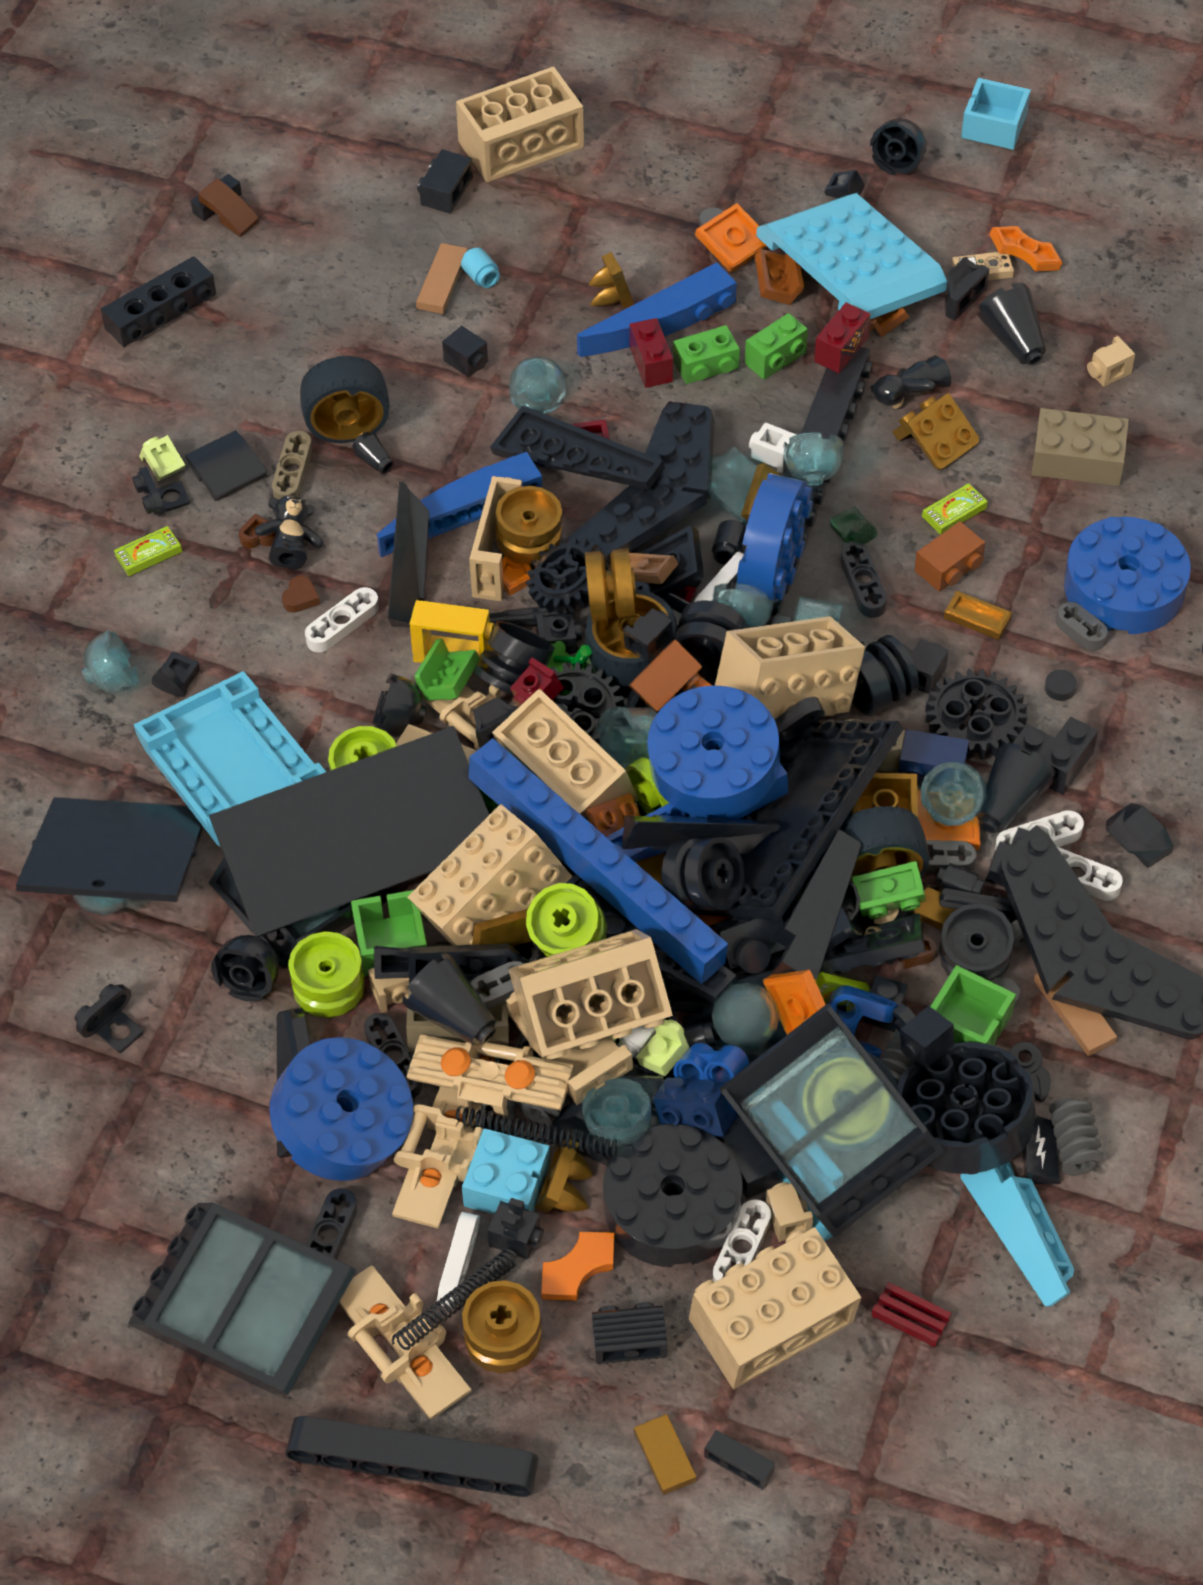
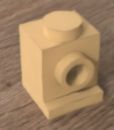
M1119 336L1113 338L1111 345L1101 347L1093 353L1092 361L1087 364V370L1092 378H1096L1105 387L1132 374L1135 353Z
M374 968L368 970L370 988L381 1013L388 1011L387 1005L402 1003L403 995L408 999L407 987L409 978L375 979Z
M783 1182L767 1190L766 1204L771 1210V1222L778 1242L786 1240L798 1230L803 1229L806 1232L812 1229V1212H808L806 1202L797 1194L792 1184Z

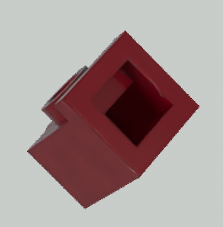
M533 657L529 661L530 666L510 687L514 695L512 700L519 707L538 689L551 700L563 689L556 673Z

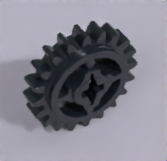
M573 536L570 543H566L562 538L560 545L556 547L552 543L549 544L550 550L547 553L544 551L539 552L542 557L540 561L533 560L531 562L535 570L527 571L530 580L526 582L530 589L528 593L541 609L545 607L548 613L556 609L559 614H562L566 607L571 612H574L575 605L578 604L583 608L586 607L585 600L589 598L586 566L581 567L579 562H585V552H602V550L598 548L595 542L589 543L585 537L579 542ZM605 561V570H607L609 566ZM554 584L556 589H550L549 585Z

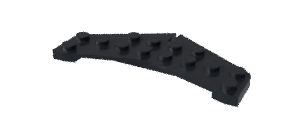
M669 401L660 414L645 452L647 455L662 460L665 466L664 471L649 490L629 485L565 540L566 543H570L573 536L579 542L584 537L587 538L589 543L595 542L607 558L605 561L609 566L611 564L610 554L613 550L629 548V552L707 504L706 498L711 499L715 424L711 409L702 405ZM579 562L581 567L586 566V562Z
M1036 825L1003 856L998 871L1046 995L1065 976H1068L1070 979L1054 994L1052 1000L1189 1040L1197 1039L1203 1034V977L1115 932L1046 832Z

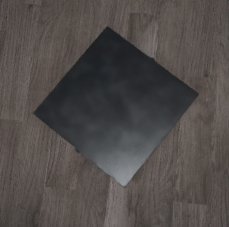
M54 797L37 837L32 841L33 846L16 883V891L177 902L192 858L196 856L195 850L203 826L188 806Z

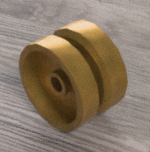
M523 486L516 487L501 497L496 508V540L498 548L506 557L516 562L531 564L533 560L540 561L542 558L539 554L540 551L547 553L550 550L549 544L552 543L555 547L560 544L562 539V508L560 501L555 495L541 487Z
M629 548L616 549L611 552L612 570H605L604 555L601 551L585 552L591 621L608 619L610 616L608 600H615L616 615L619 619L635 617L634 597H636L634 568L630 566Z
M502 1280L488 1282L477 1288L469 1296L462 1312L465 1347L473 1362L484 1370L499 1374L515 1372L528 1365L538 1354L542 1341L539 1304L533 1294L518 1283Z

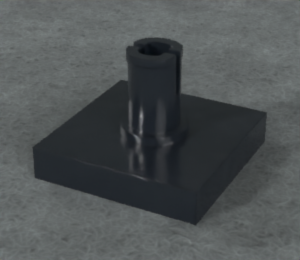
M692 525L643 550V554L674 556L678 562L677 567L662 584L647 583L653 593L659 596V598L664 599L668 594H674L687 586L697 588L701 583V579L704 578L699 531Z

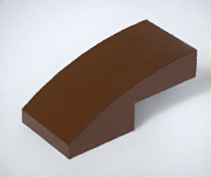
M218 178L198 193V201L218 214L219 223L239 237L244 235L259 221L258 216L241 197Z

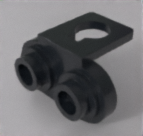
M146 466L139 468L137 475L132 477L137 493L143 492L144 495L146 494L145 497H142V503L147 515L153 513V515L161 517L165 515V512L190 504L180 481L156 488ZM168 492H177L180 495L179 499L175 502L162 501L164 495Z
M109 984L104 987L96 1003L91 1007L85 1005L77 1011L74 1018L77 1022V1032L85 1038L91 1037L96 1033L118 1053H122L143 1034L142 1028L122 1012L130 1001L131 990L123 984L115 986ZM113 1023L117 1026H127L130 1029V1034L122 1040L114 1039L111 1036L112 1029L109 1026Z

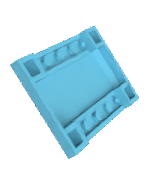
M857 193L840 197L757 227L756 237L772 251L781 248L839 300L838 310L847 302L871 313L870 319L942 293L947 288V279L940 264Z
M244 671L134 724L136 735L145 752L218 846L220 844L209 815L326 772L319 762L313 763L260 698L258 688Z

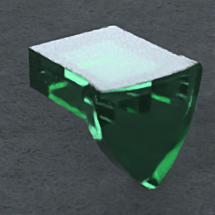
M856 506L830 519V526L843 540L844 545L849 542L866 544L878 535L876 527L864 517Z

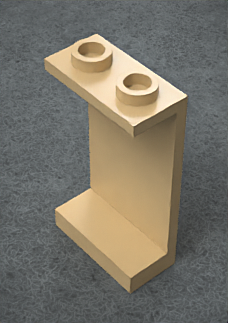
M492 476L469 558L472 597L502 601L504 594L502 554L491 552L497 526L496 508L498 501L506 492L516 487H522V480Z
M513 992L509 999L506 1000L508 1013L528 1040L516 995ZM563 1004L557 1008L556 1013L561 1011ZM607 1036L599 1039L600 1043L590 1048L580 1049V1046L566 1049L567 1054L558 1058L547 1059V1056H539L542 1059L574 1065L572 1077L567 1081V1093L578 1105L633 1069L632 1054L625 1045L618 1047L612 1038Z

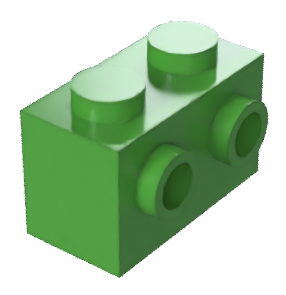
M786 314L746 340L745 365L763 380L767 379L807 352L808 329L791 314Z
M727 325L673 341V361L686 384L739 368L740 348Z

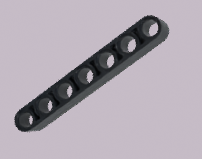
M308 1416L294 1418L285 1453L289 1459L305 1464L516 1497L532 1495L539 1461L537 1455L521 1449Z

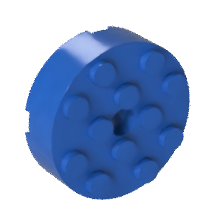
M768 473L767 480L762 481L750 512L742 543L747 545L738 565L737 589L740 594L778 602L779 599H783L787 584L793 585L797 570L794 567L796 558L801 559L805 547V541L802 540L805 518L809 519L813 506V501L810 500L812 487H808L807 482Z
M1108 517L1086 527L1072 542L1065 570V594L1069 602L1081 605L1104 623L1109 632L1110 628L1127 630L1128 634L1150 632L1169 623L1180 611L1190 577V559L1179 539L1161 524L1136 517Z
M703 686L685 691L671 699L660 709L649 729L647 746L653 782L664 799L685 813L708 818L707 815L727 814L728 817L739 814L760 802L769 793L777 779L780 767V749L776 722L764 704L742 690L727 686Z
M336 1037L314 1042L294 1057L273 1088L269 1111L275 1137L278 1142L282 1141L286 1149L293 1156L291 1159L297 1165L322 1178L348 1181L368 1176L371 1172L384 1165L402 1145L412 1124L413 1100L403 1073L386 1054L363 1041Z

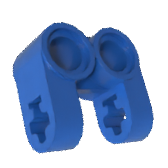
M847 985L835 989L829 998V1005L853 1035L862 1015L890 1023L894 1018L893 1010L898 1007L897 1003L888 998ZM843 1000H850L855 1004V1007L851 1011L843 1012L837 1008V1005ZM844 1037L843 1040L837 1042L826 1052L853 1048ZM858 1040L868 1053L878 1059L880 1058L882 1051L878 1047Z
M695 1043L676 1062L674 1075L682 1079L728 1082L749 1065V1060L745 1052L737 1046L727 1045L719 1051H714L707 1044Z

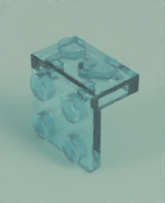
M734 446L723 455L717 453L713 457L711 496L742 524L747 525L748 521L741 516L757 466Z

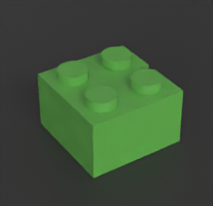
M414 890L387 895L390 918L383 919L380 896L351 901L364 976H369L368 970L374 968V946L404 949L427 947L420 911L407 898Z
M956 965L930 1007L954 1024V1043L974 1042L994 1046L997 1036L1001 1035L1013 1014L1016 994Z

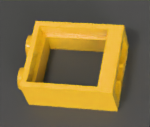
M416 600L410 620L413 662L422 663L436 639H443L449 652L476 650L480 661H483L481 654L484 650L495 651L487 642L494 628V623H490L489 610ZM431 630L478 636L479 641L431 635Z

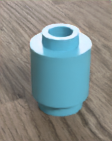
M473 248L465 252L461 260L462 269L476 285L483 288L494 286L500 278L499 268L482 248Z

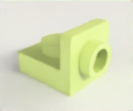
M168 435L161 439L153 437L143 444L139 457L142 462L147 461L158 481L185 468L182 458Z
M664 1019L665 1023L654 1027L656 1034L636 1056L639 1065L663 1076L668 1074L676 1062L690 1048L684 1036L683 1027L672 1019Z

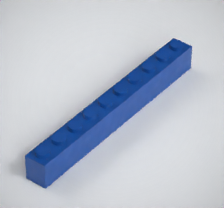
M491 739L469 757V779L498 805L502 804L532 829L554 855L640 931L650 936L658 947L699 983L703 984L718 969L725 965L728 949L726 941L495 739Z

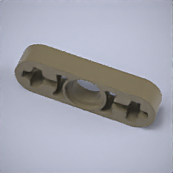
M294 431L286 436L272 482L273 497L280 499L286 495L300 496L312 454L311 437L308 433ZM298 444H300L298 453H295L294 447H297ZM289 464H297L300 466L299 469L295 471H287L284 469ZM286 481L290 482V488L283 492L286 488Z

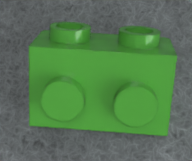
M436 639L415 673L416 685L420 688L426 701L458 698L480 658L476 650L449 652L444 640Z
M916 861L852 877L860 897L859 908L862 917L869 916V919H877L888 915L889 910L901 908L902 911H910L921 906L920 903L926 902Z

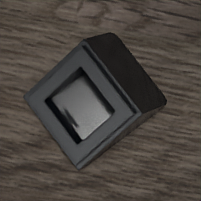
M850 170L834 173L824 192L826 195L835 198L854 193L860 196L865 185L858 171Z

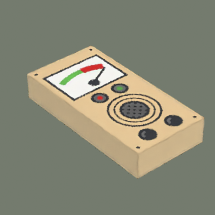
M993 252L952 258V267L963 257H967L977 265L986 266L990 269L988 281L1013 278L1014 270L1009 254Z

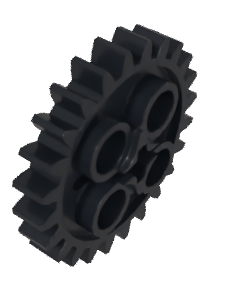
M576 662L574 670H569L566 663H563L562 672H558L556 668L551 667V670L556 673L563 686L561 691H571L566 696L557 695L552 701L579 727L583 725L589 726L590 728L585 732L598 745L608 748L606 738L616 740L617 735L614 729H622L621 718L625 717V711L622 708L625 706L624 698L620 696V687L613 686V677L610 676L604 679L603 669L598 670L594 674L592 664H589L585 671L581 670L579 662ZM591 699L601 700L599 703L594 705L588 703V701H590Z
M968 669L967 676L964 677L960 672L955 671L954 680L944 676L943 684L936 683L935 690L929 692L925 708V723H929V733L969 740L967 751L969 759L973 757L974 752H978L980 757L985 759L987 751H990L996 757L998 748L1002 744L1013 743L1026 726L1028 716L1026 715L1027 704H1023V694H1016V685L1006 687L1008 680L1006 677L997 681L995 672L989 677H985L984 669H981L978 675H974L972 670Z

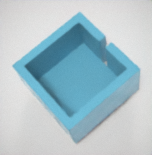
M978 78L964 112L961 138L1014 150L1028 114L1031 89Z
M484 1128L462 1185L464 1207L494 1215L500 1201L509 1203L510 1199L514 1198L524 1202V1209L534 1212L539 1191L550 1165L549 1145Z

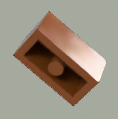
M959 521L916 552L914 571L937 591L941 592L949 585H955L964 574L970 570L977 569L982 564L985 541Z
M673 640L628 686L654 712H658L666 703L676 697L675 694L683 686L689 689L701 677L698 671L702 666L676 640Z

